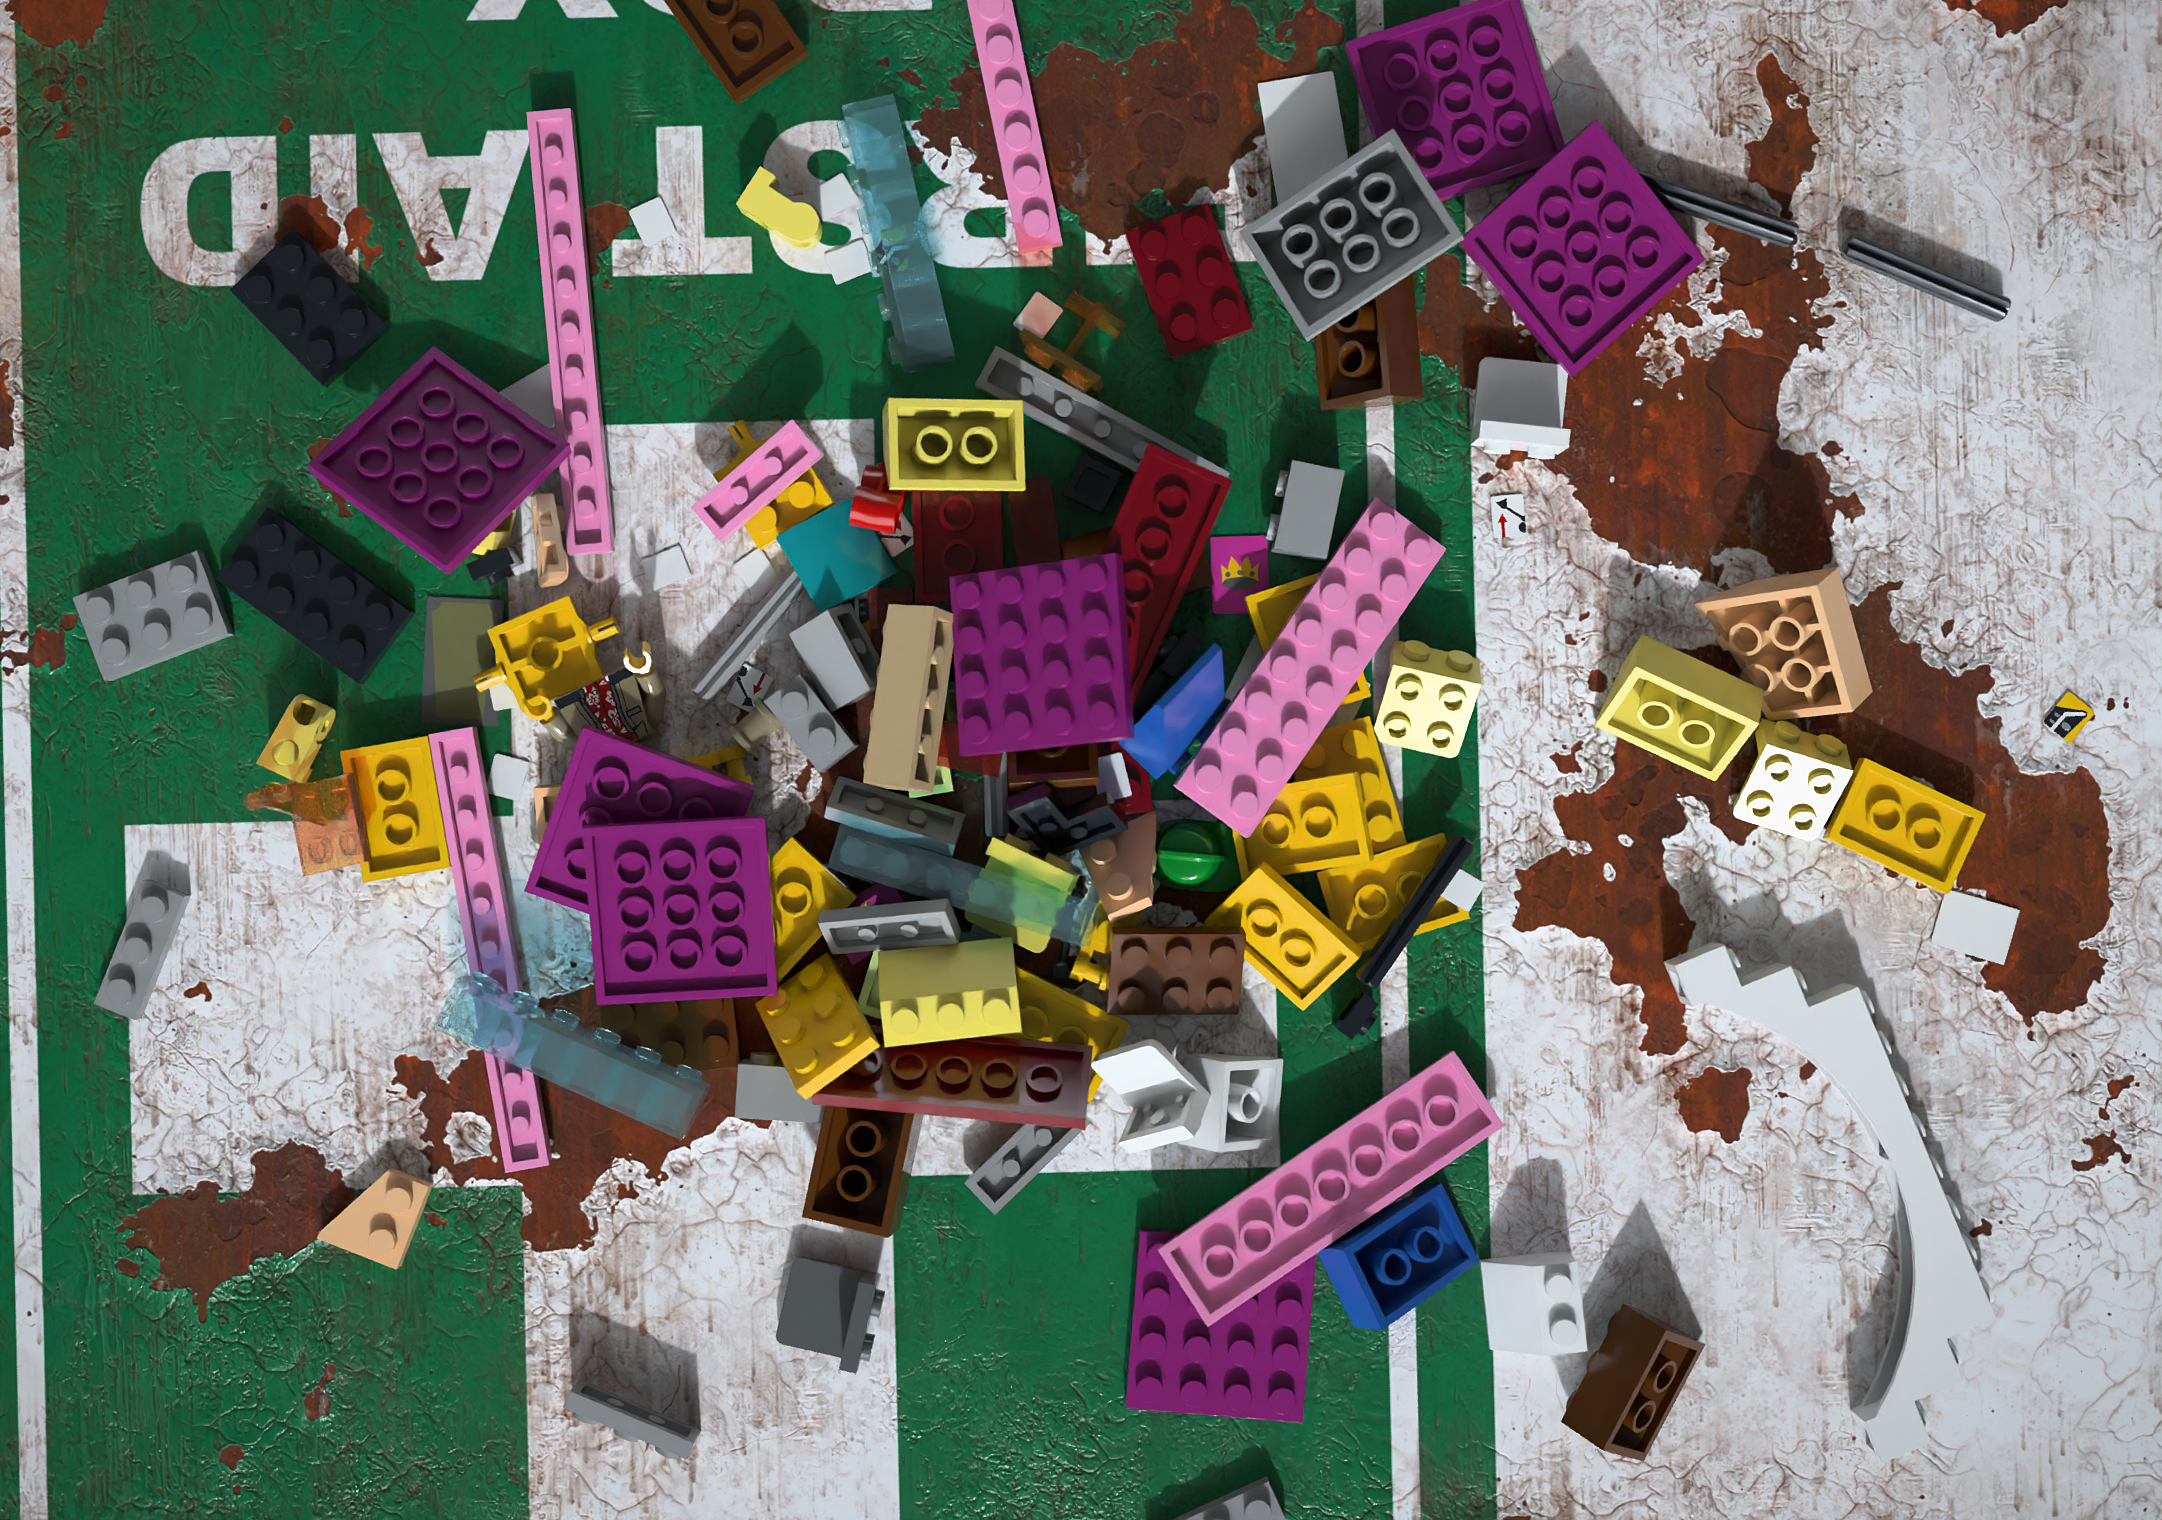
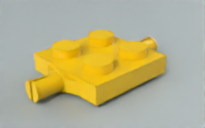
M744 420L736 422V426L731 425L727 430L734 438L741 452L737 454L732 462L713 473L718 483L722 481L771 437L755 441ZM811 466L744 526L758 549L764 550L777 541L776 536L830 508L836 502L814 466Z
M568 595L488 629L487 632L495 649L497 666L474 674L473 680L474 682H481L476 684L480 692L504 682L513 691L521 712H524L523 698L532 706H539L544 702L539 698L537 688L547 690L552 702L567 693L606 676L597 655L596 642L619 634L620 629L615 625L617 622L613 616L589 626L581 618L573 597Z

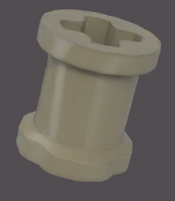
M760 697L754 701L755 707L739 723H731L726 727L734 739L752 756L759 752L758 746L776 729H784Z

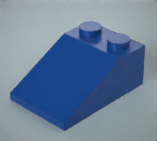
M1214 643L1134 725V738L1123 739L1118 742L1156 780L1167 770L1175 775L1193 755L1187 749L1195 740L1200 744L1203 743L1216 724L1215 719L1226 709L1222 649Z
M1435 1183L1378 1211L1318 1252L1353 1327L1384 1330L1479 1262L1442 1183Z

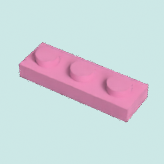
M792 419L691 508L720 542H725L821 459L824 454L797 421Z

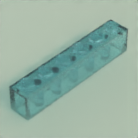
M894 93L841 105L844 120L837 122L838 132L843 149L851 147L855 162L847 165L848 175L853 192L861 190L865 207L857 208L859 222L863 235L871 233L875 250L867 251L869 265L873 278L881 276L885 293L877 295L883 321H892L895 334L894 337L887 338L893 364L901 363L905 374L957 363Z
M840 824L827 866L931 900L949 899L951 906L1082 947L1090 946L1102 907V903L845 824Z
M473 972L472 976L465 975L455 979L433 1029L682 1140L689 1134L711 1084L701 1080L703 1077L701 1072L682 1064H678L676 1069L660 1062L662 1055L649 1048L637 1046L636 1050L620 1044L621 1037L609 1030L597 1027L594 1032L578 1025L580 1018L567 1011L555 1009L554 1013L540 1008L538 1007L539 1000L527 993L515 990L512 995L496 988L499 983L497 980L482 973Z

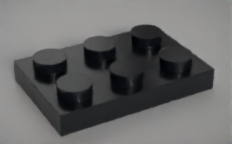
M294 228L230 289L309 373L326 388L332 385L391 328Z

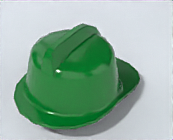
M1174 819L1160 825L1159 831L1156 832L1155 842L1157 854L1156 871L1152 876L1162 885L1182 890L1220 892L1227 891L1240 883L1241 874L1232 828L1227 824L1192 819Z

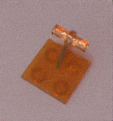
M1074 290L1070 295V298L1074 301L1068 298L1065 307L1079 314L1086 321L1064 353L1025 328L1019 336L1025 347L1026 357L1047 371L1054 365L1063 371L1064 381L1084 394H1087L1089 389L1099 394L1103 388L1101 376L1073 358L1095 325L1117 340L1127 323L1105 311L1106 305L1100 301L1094 304Z
M354 773L307 783L290 781L280 784L279 782H271L263 785L259 791L249 792L245 795L244 803L250 811L267 808L268 810L291 815L303 876L371 861Z

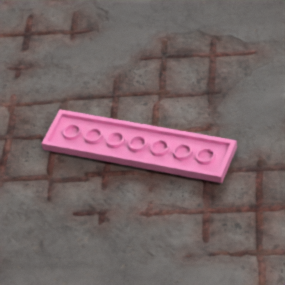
M1377 496L1372 498L1173 786L1244 838L1250 837L1437 564L1446 548Z
M1450 1051L1157 1248V1250L1207 1327H1209L1502 1128L1504 1124L1454 1051Z

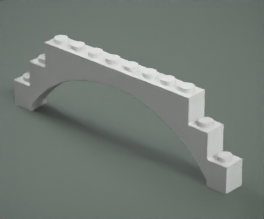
M1710 942L1665 961V967L1680 1003L1690 1007L1706 1003L1731 1011L1759 1024L1790 1044L1815 1065L1840 1092L1864 1128L1880 1160L1892 1197L1898 1230L1900 1272L1897 1306L1887 1347L1878 1372L1861 1405L1850 1409L1866 1450L1881 1463L1931 1443L1925 1428L1930 1425V1420L1918 1399L1964 1381L1958 1367L1962 1363V1358L1950 1337L1996 1319L1990 1304L1995 1299L1987 1281L1982 1276L1979 1277L1973 1262L1977 1261V1254L1972 1243L1965 1235H1961L1956 1223L1960 1219L1958 1208L1953 1199L1948 1194H1944L1939 1182V1179L1943 1178L1941 1167L1936 1158L1931 1153H1927L1922 1141V1138L1926 1137L1924 1126L1919 1117L1909 1110L1905 1097L1909 1095L1906 1083L1897 1071H1893L1887 1056L1892 1054L1889 1042L1880 1030L1877 1031L1870 1016L1874 1014L1871 999L1863 989L1859 990L1858 986L1841 983L1805 998L1804 994L1808 993V988L1801 973L1797 969L1793 970L1792 966L1779 962L1738 979L1737 974L1741 973V966L1735 953L1731 948L1726 949L1725 945Z

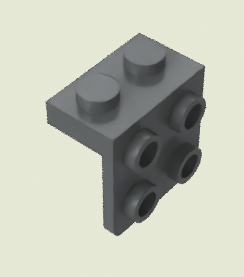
M798 1256L794 1259L791 1266L776 1332L777 1341L782 1345L841 1358L839 1370L856 1374L861 1360L869 1362L875 1335L868 1333L871 1316L880 1317L885 1291L878 1290L881 1274L810 1257Z

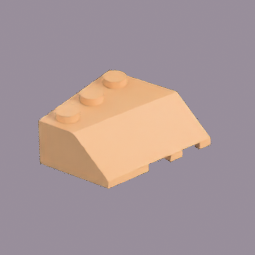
M1839 567L1754 580L1698 600L1693 604L1701 617L1705 615L1708 617L1718 633L1715 639L1723 651H1730L1741 668V679L1764 690L1761 710L1770 721L1853 712L1873 692Z

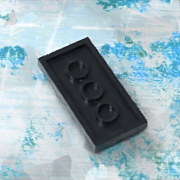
M267 507L215 578L359 684L365 683L415 615V612L276 510Z

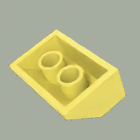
M888 398L882 410L883 456L889 490L1024 491L1026 489L1023 400Z
M1642 634L1622 663L1597 717L1595 726L1716 781L1759 725L1764 690Z
M1012 936L965 941L956 944L878 951L879 996L885 1047L1022 1032Z

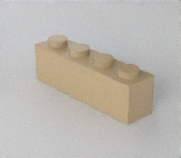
M888 604L887 618L882 629L884 639L881 660L876 671L877 687L874 708L870 714L871 729L868 750L863 761V783L886 789L933 793L953 652V613L935 606Z

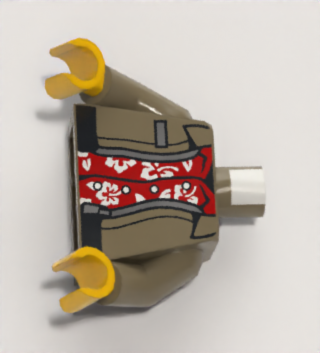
M642 642L644 657L641 658L632 656L629 647L626 646L624 651L625 667L555 699L556 707H551L547 690L537 688V694L544 702L539 706H532L523 698L522 703L525 714L530 719L539 720L558 742L572 751L575 749L584 724L639 744L658 735L657 726L663 720L666 689L655 664L651 663V645L648 642Z

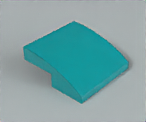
M853 497L808 518L775 537L820 614L828 609L838 607L858 594L861 596L898 574L897 569L875 532L870 529L850 525Z

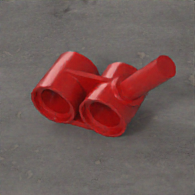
M884 456L882 462L877 464L876 467L865 466L861 484L857 486L854 493L849 522L851 526L895 534L900 513H903L909 490H889Z

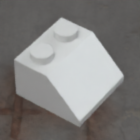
M1221 1053L1185 1054L1184 1068L1195 1077L1211 1096L1202 1116L1198 1132L1190 1139L1178 1141V1144L1218 1153L1277 1147L1283 1059Z
M1567 1250L1479 1260L1490 1350L1538 1356L1588 1351L1578 1261Z

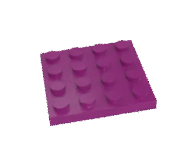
M1477 0L1345 43L1344 49L1373 140H1377L1394 129L1440 201L1533 173L1565 145L1519 0Z
M1597 120L1590 122L1469 229L1463 235L1464 239L1459 242L1554 362L1560 364L1568 373V377L1576 375L1705 260L1701 252Z
M433 346L307 465L312 475L449 575L571 454L570 444Z
M1111 553L949 577L951 613H953L952 631L961 756L969 757L1134 738L1122 555Z
M584 724L524 891L589 914L582 832L584 825L745 816L756 786Z
M767 815L588 824L582 827L597 1005L778 995L779 982Z
M1140 1228L1125 1408L1302 1423L1316 1254L1207 1327L1157 1250V1248L1183 1231Z

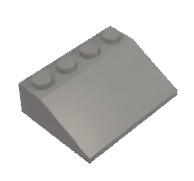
M1394 129L1239 231L1306 341L1314 338L1464 239L1462 233Z

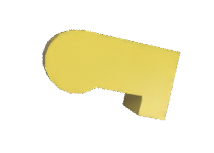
M760 166L736 202L741 213L794 247L808 249L815 246L823 234L822 224L816 211L806 203H794L778 193L777 190L780 184L776 176Z
M304 694L296 696L285 711L256 764L305 785L313 771L310 767L322 746L321 742L327 736L334 723L335 709Z

